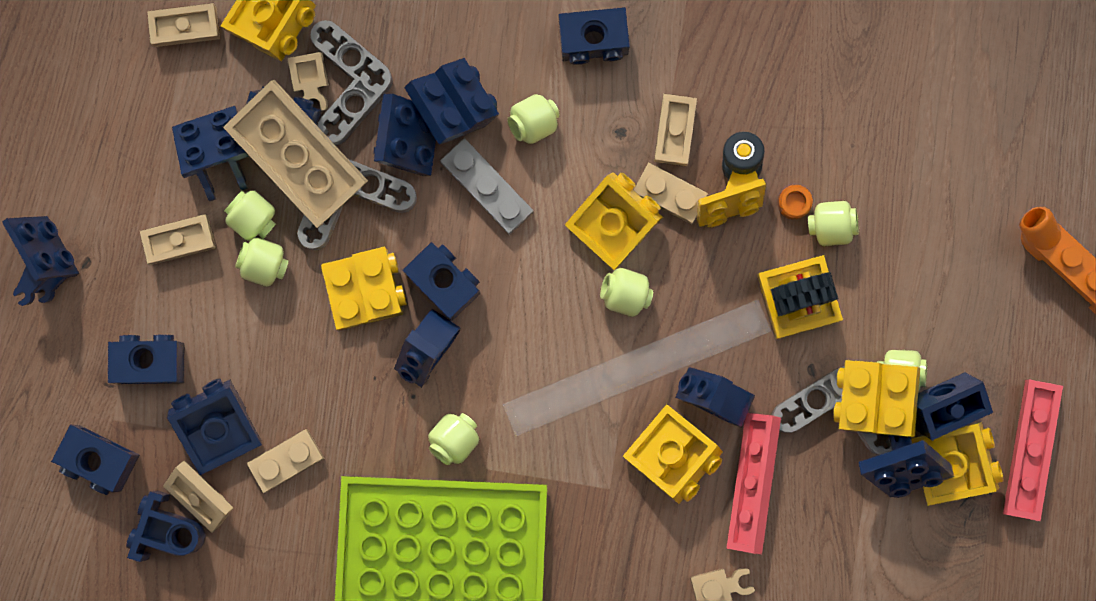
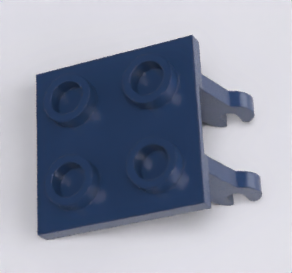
M236 106L172 126L181 175L183 178H187L197 174L209 202L216 200V196L214 195L215 190L206 168L228 161L241 191L248 189L245 175L238 161L248 157V154L223 128L238 113Z
M48 216L6 218L2 223L26 265L13 295L25 294V297L18 302L21 306L31 304L35 299V293H40L43 290L45 295L38 301L41 303L52 301L55 296V290L66 278L75 277L79 274L72 254L65 248L58 235L56 225Z

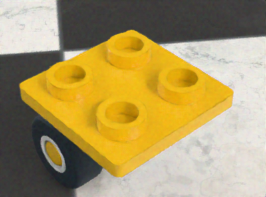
M738 132L730 136L725 142L722 170L729 181L725 191L698 200L697 222L699 227L705 225L716 227L725 223L727 218L739 214L740 217L750 216L758 212L759 208L763 206L766 183L764 179H759L758 177L762 171L765 149L761 139L755 134Z

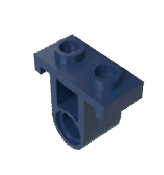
M432 309L416 330H412L405 339L394 370L405 381L415 383L422 388L429 379V374L456 339L461 328Z
M689 367L679 381V390L675 397L728 423L742 427L755 395L736 386L731 380L723 376Z
M158 490L150 491L148 496L145 495L140 502L138 515L141 518L137 529L133 528L128 537L126 548L130 550L127 558L138 562L149 560L151 553L145 552L146 546L180 556L197 552L205 542L204 528L195 520L159 509L161 502L169 501L170 494ZM182 528L188 529L192 535V541L188 547H184L178 541V533Z

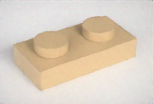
M214 3L147 11L150 42L153 47L220 39L217 8Z
M663 94L654 162L680 166L688 165L697 98Z
M649 162L634 189L640 197L644 198L646 195L651 197L659 204L662 210L691 225L697 216L698 200L708 195L707 192Z
M206 214L140 231L147 264L149 265L216 249L209 217Z
M305 429L248 462L247 465L262 492L266 493L325 458L309 430Z
M185 461L175 467L163 485L211 533L221 526L233 509L225 498L215 491Z

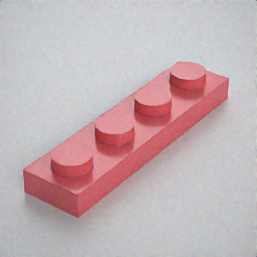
M1030 379L1025 380L1003 509L1004 515L1041 521L1063 390L1061 385Z
M748 413L745 418L727 549L762 554L781 417Z

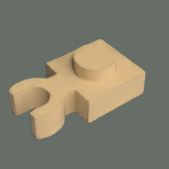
M323 52L288 58L294 91L304 90V99L311 101L315 98L320 102L321 111L327 110V98L320 93L319 88L329 86Z
M723 568L691 576L690 580L696 601H732L731 593L733 592L741 595L753 593L755 591L753 586L742 588L738 583L742 575L750 574L749 569L739 568L732 573L731 577L727 578Z

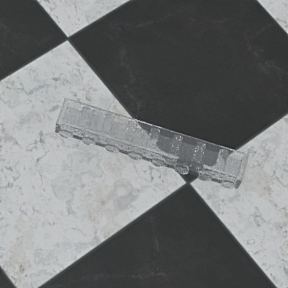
M755 300L504 403L503 406L515 436L518 437L771 332V329L759 301Z

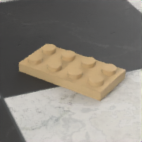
M271 80L223 127L316 228H319L368 182L275 80Z

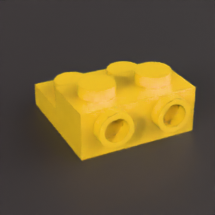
M236 0L222 22L221 27L230 34L252 44L259 51L282 62L285 55H291L296 50L297 36L301 29L308 27L313 22L316 5L311 0Z
M614 172L604 178L565 223V226L613 270L618 268L663 218L658 213L661 207L655 200L647 195L644 198L640 197L633 190L636 186L635 183L627 175L620 173L617 176Z
M385 246L352 254V257L321 264L336 330L339 331L403 315L402 306L407 305L403 286H396L394 273L399 272L395 253L389 254Z
M845 360V368L840 367L837 373L838 388H843L842 401L836 402L834 406V421L839 423V429L914 437L920 368Z
M666 404L623 457L675 502L680 504L683 499L688 502L697 494L700 489V485L697 483L705 473L711 475L719 468L722 463V459L719 456L723 451L716 443Z
M982 422L965 425L934 440H930L924 435L911 438L912 444L924 440L952 464L954 477L943 480L942 484L935 487H923L928 506L996 492L999 490L998 483L1004 481L999 461L992 462L989 449L995 448L991 429H984Z

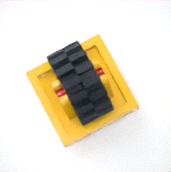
M824 255L757 274L776 339L843 321L837 301L839 298Z

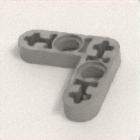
M324 20L313 26L311 30L312 43L319 52H323L325 57L353 79V82L318 122L320 130L327 135L329 131L326 125L328 123L335 125L341 119L340 115L337 114L338 110L341 109L343 114L352 120L350 124H347L344 119L338 126L341 133L338 136L331 134L328 137L336 146L348 139L380 102L383 94H387L392 86L393 79L389 69L335 23ZM322 31L325 33L333 31L331 35L340 45L337 51L328 41L320 43L322 39L319 34ZM348 50H356L361 54V60L356 66L350 67L343 63V55ZM366 65L375 75H379L381 72L384 73L382 75L383 85L378 83L373 86L370 85L372 81L369 75L363 71ZM360 96L364 99V107L360 112L351 113L346 109V102L350 97Z
M349 160L360 170L364 177L375 176L379 179L380 183L376 192L368 194L360 189L354 196L395 212L404 213L413 209L417 201V195L411 184ZM388 181L391 182L389 189L394 192L400 193L402 188L407 189L406 194L410 197V200L408 202L402 201L400 205H396L397 200L389 194L385 195V200L380 198L385 192L386 182ZM343 206L328 219V225L323 223L318 228L322 238L320 240L314 239L313 243H309L310 238L306 235V231L314 230L315 225L304 215L298 228V239L301 244L314 251L324 248L331 238Z
M839 368L828 373L774 408L771 416L782 417L781 410L783 408L789 412L799 407L794 402L799 398L802 408L809 414V417L806 419L803 413L793 417V426H790L788 423H780L779 431L784 433L797 431L834 408L836 402L842 401L843 388L839 389L837 386ZM812 390L821 391L826 398L825 404L821 409H813L808 405L807 396ZM857 432L870 452L881 455L892 451L890 439H887L886 444L888 447L885 449L883 446L874 445V441L877 439L876 434Z

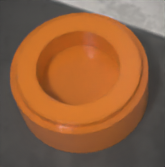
M801 185L786 187L778 197V209L788 219H801L812 208V195L808 189Z

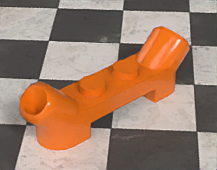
M1046 207L1032 208L1024 214L1019 223L1022 231V245L1038 261L1043 260L1089 302L1091 304L1089 309L1096 314V258L1057 223L1050 209Z

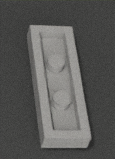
M465 138L440 160L441 164L509 235L534 213V210Z

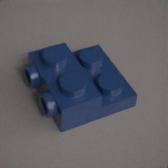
M465 58L442 65L435 73L411 80L404 87L439 145L482 129L499 115L495 97L492 94L486 93L479 82V71L476 67L469 66Z
M220 378L215 379L202 387L203 393L191 398L190 394L182 395L171 403L173 408L168 410L167 419L199 475L262 445V440L248 417L246 407L231 379L222 382Z

